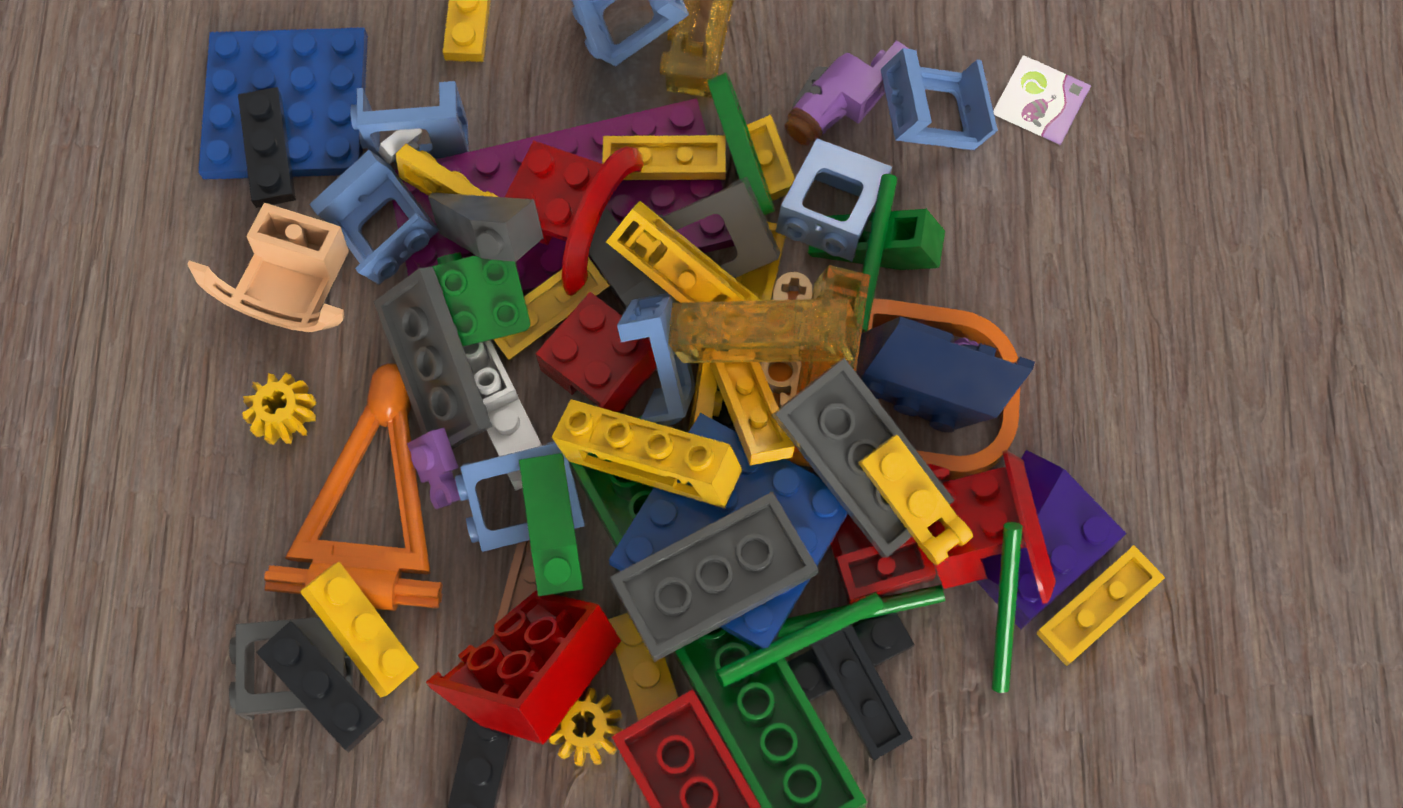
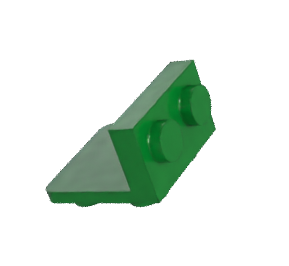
M461 252L438 257V265L431 266L442 287L446 304L463 347L524 332L529 329L530 319L516 262L482 259L478 256L463 258Z

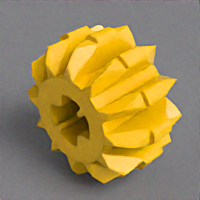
M286 372L279 381L274 374L268 373L267 384L264 386L258 382H253L252 387L256 394L243 396V402L249 408L242 413L243 419L248 424H251L250 431L255 437L264 436L266 442L273 445L280 437L286 444H292V433L296 431L302 436H307V430L303 423L316 421V415L310 409L317 405L315 397L312 394H308V385L303 380L295 382L294 377Z
M594 688L588 689L585 701H581V698H579L557 726L560 730L553 732L548 739L552 745L563 743L558 751V755L562 759L569 757L575 750L574 763L580 767L585 762L586 753H590L595 765L601 764L602 759L598 752L601 747L613 755L617 749L608 740V737H612L623 730L620 727L611 726V724L623 718L621 711L612 710L607 712L613 702L609 695L602 697L596 704L597 692ZM588 717L594 718L592 725L595 728V732L589 737L583 732V738L578 737L579 729L576 723L581 718H584L586 722H588Z

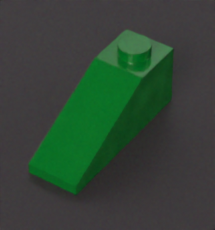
M927 208L891 211L880 267L897 270L940 268L945 230ZM872 212L858 241L853 261L830 255L826 251L809 245L808 254L811 257L864 264L874 212ZM851 214L829 215L827 217L838 221H846Z
M563 453L519 459L538 597L583 589V579Z

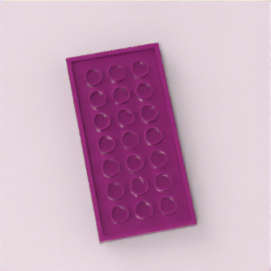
M695 98L436 159V161L451 172H460L472 185L483 192L489 191L498 197H505L533 140L602 164L603 136L707 135L698 100ZM394 169V171L399 176L398 169ZM402 180L436 225L428 195ZM623 180L614 191L604 210L608 209L620 225L639 201L644 203L658 216L661 214L664 216L723 190L721 180ZM392 200L399 229L409 218L398 203ZM712 214L676 230L703 253L735 246L723 218L718 214ZM437 232L429 239L428 244L423 249L411 255L405 263L409 276L419 268L438 265L437 258L459 252H461L463 258L476 255ZM552 237L548 245L538 242L516 261L524 296L562 269L565 241Z

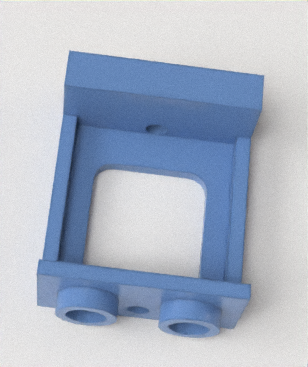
M572 0L574 5L572 13L583 27L587 37L585 45L594 58L602 59L614 66H617L689 16L683 0H649L654 13L652 20L615 45L604 21L603 12L606 7L616 0Z
M902 48L881 68L895 141L975 150L998 131L982 60L974 61L962 73L920 67L917 51ZM925 89L948 92L954 95L957 100L963 132L927 127L932 123Z
M455 81L439 82V106L372 111L364 89L357 88V104L351 105L350 114L353 129H359L360 143L363 149L368 148V150L383 159L378 153L380 131L425 129L429 134L431 144H418L420 146L418 151H426L434 158H445L469 152L468 120Z
M816 138L781 204L776 232L792 240L824 250L830 255L853 261L858 241L876 205L881 176L883 174H891L892 166ZM814 179L859 196L848 220L838 221L809 210L802 205Z
M370 150L363 154L309 204L317 216L341 227L348 248L360 263L355 269L358 273L377 284H381L385 279L392 277L398 271L400 265L415 252L423 249L428 244L429 239L439 231L391 165ZM395 200L409 220L374 251L361 232L362 226L387 202Z
M669 293L631 300L617 324L621 342L646 337L650 338L662 388L654 389L641 419L664 426L673 425L686 416L695 393V380L675 298Z
M555 441L548 442L546 445L474 463H464L460 466L462 474L455 476L461 501L469 500L473 516L466 518L471 542H479L482 552L528 541L530 538L527 522L497 530H490L486 527L476 489L477 482L482 479L520 470L519 459L562 453ZM563 454L574 528L576 529L584 527L585 521L571 465Z

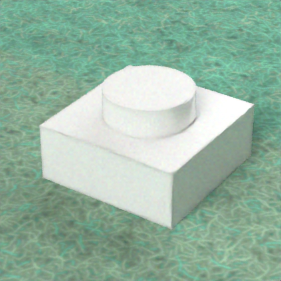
M406 129L395 131L380 143L378 153L387 163L391 164L396 160L395 154L405 143L418 150L420 146L417 142L420 141L422 130Z

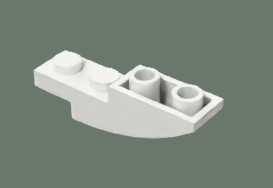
M491 340L464 346L465 355L472 368L474 379L492 427L487 429V432L498 455L502 456L542 446ZM520 470L507 473L515 491L523 488Z

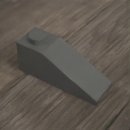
M431 193L428 196L436 226L439 229L438 233L482 259L516 262L544 238L534 199Z
M606 209L603 211L596 227L588 256L626 311L631 300L665 294L667 292L606 243L619 226L609 210Z

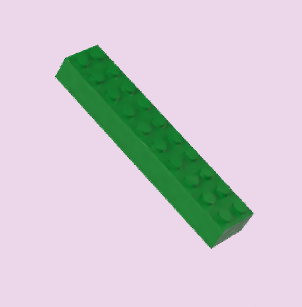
M588 452L587 454L593 457H597L596 454ZM570 462L577 480L616 549L654 487ZM719 627L673 652L691 687L761 808L866 807L867 800L785 658L723 688L716 677L715 671L758 650L757 648Z

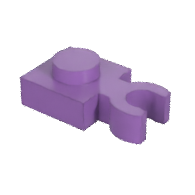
M445 428L432 430L407 443L411 453L412 464L417 470L421 483L428 481L430 483V499L434 508L446 507L451 505L452 502L461 500L456 480L452 474V471L459 467Z

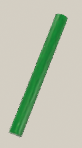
M883 174L880 180L850 328L852 332L857 334L868 330L898 180L892 174Z
M1007 522L1003 528L991 689L998 693H1006L1010 688L1022 525L1016 522Z
M942 584L880 597L883 602V609L863 619L945 602ZM848 605L789 617L776 638L785 637Z
M874 592L771 643L767 648H760L716 670V677L724 688L883 609V602L880 596Z

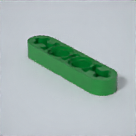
M725 72L707 80L739 179L748 178L765 216L775 212V207L737 94L728 73Z

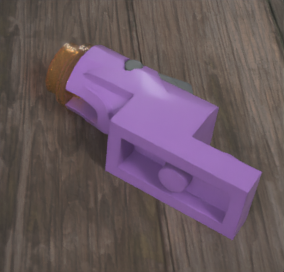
M896 40L887 52L881 50L875 56L870 66L856 56L845 53L837 58L829 67H815L795 99L792 110L787 115L788 121L784 125L787 133L796 142L808 146L812 141L815 142L816 138L820 139L831 126L845 115L859 124L885 94L881 68L902 48H909Z

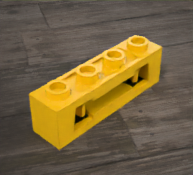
M641 201L632 208L606 241L607 244L736 349L744 348L768 320L771 311L768 305Z
M570 399L552 435V439L569 462L721 508L726 507L742 472V467L730 444ZM588 452L596 454L597 457H593L587 454Z

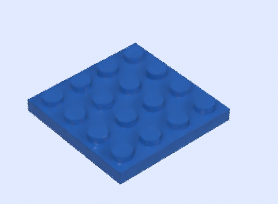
M365 27L210 32L198 169L202 179L248 178L238 94L278 87L282 95L293 177L342 175L362 156L363 152L359 129L354 130L352 126L350 108L351 105L357 104V88H363L364 92L366 88L368 35Z
M700 413L688 433L730 444L742 467V472L726 507L721 508L654 487L609 558V564L622 571L773 491L813 561L818 566L848 513L820 477L787 459L750 466L737 432ZM810 579L722 625L720 628L757 649L769 647L776 639Z

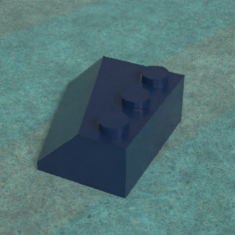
M900 316L859 334L849 364L876 399H883L893 404V408L901 414L919 416L930 421V427L935 430L952 433L956 429L997 418L1032 372L1035 361L1019 357L1017 362L1012 363L994 357L996 348L982 343L978 346L958 345L954 343L955 337L952 333Z

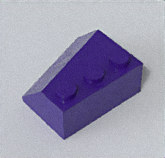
M1028 450L1024 452L1021 459H1023L1031 493L1056 583L1048 603L1043 604L1027 547L1022 548L1020 552L1015 624L1020 629H1023L1113 549L1127 534L1064 468ZM1001 554L983 558L987 579L976 581L997 604Z

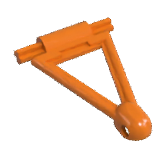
M384 364L373 373L367 405L285 556V559L312 564L309 566V569L269 565V569L265 571L264 580L266 581L265 591L301 594V589L330 566L340 562L375 609L396 611L398 605L439 609L443 596V584L441 582L402 579V572L426 575L431 574L416 469L412 464L411 453L407 443L411 442L408 421L411 402L397 364ZM379 426L388 427L405 548L319 540Z

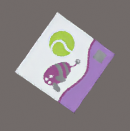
M1023 55L993 112L999 118L1061 145L1091 85Z

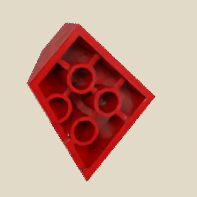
M534 591L494 624L495 634L477 648L470 644L458 654L461 662L445 676L437 672L426 683L429 688L480 726L544 745L602 666L607 662L610 655L621 642V639L599 604L554 594L538 597V591Z

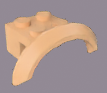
M264 203L246 236L254 255L236 289L218 278L208 266L190 260L188 262V267L197 284L207 293L225 305L266 323L291 330L315 332L338 326L345 317L343 309L328 304L323 305L349 252L342 229L338 225Z

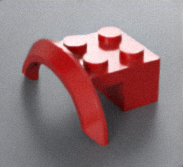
M533 140L505 195L506 198L534 199L544 237L539 241L540 243L548 245L552 237L566 242L562 261L563 288L569 296L575 295L588 279V255L592 239L602 213L614 191L625 177L633 172H641L644 166L642 154L637 148L628 146L620 148L601 164Z
M591 292L586 295L535 353L540 370L573 395L578 390L598 405V407L622 413L641 386L657 370L650 338L646 337L621 342L617 324L622 315ZM681 325L686 347H688V331L684 325Z
M1005 450L1002 451L1005 462L1004 467L943 482L942 485L955 500L950 504L951 508L965 522L973 534L971 540L963 546L955 545L947 552L948 557L940 564L935 565L943 588L947 589L987 579L983 558L1002 554L1004 524L1016 522L1022 525L1021 549L1027 547L1042 603H1048L1056 580L1023 459ZM939 519L927 527L935 538L946 530Z
M927 464L940 482L950 475V471L944 467ZM847 514L830 544L848 604H852L874 592L882 596L933 581L936 576L934 564L925 555L913 537L908 539L888 557H881L849 514Z

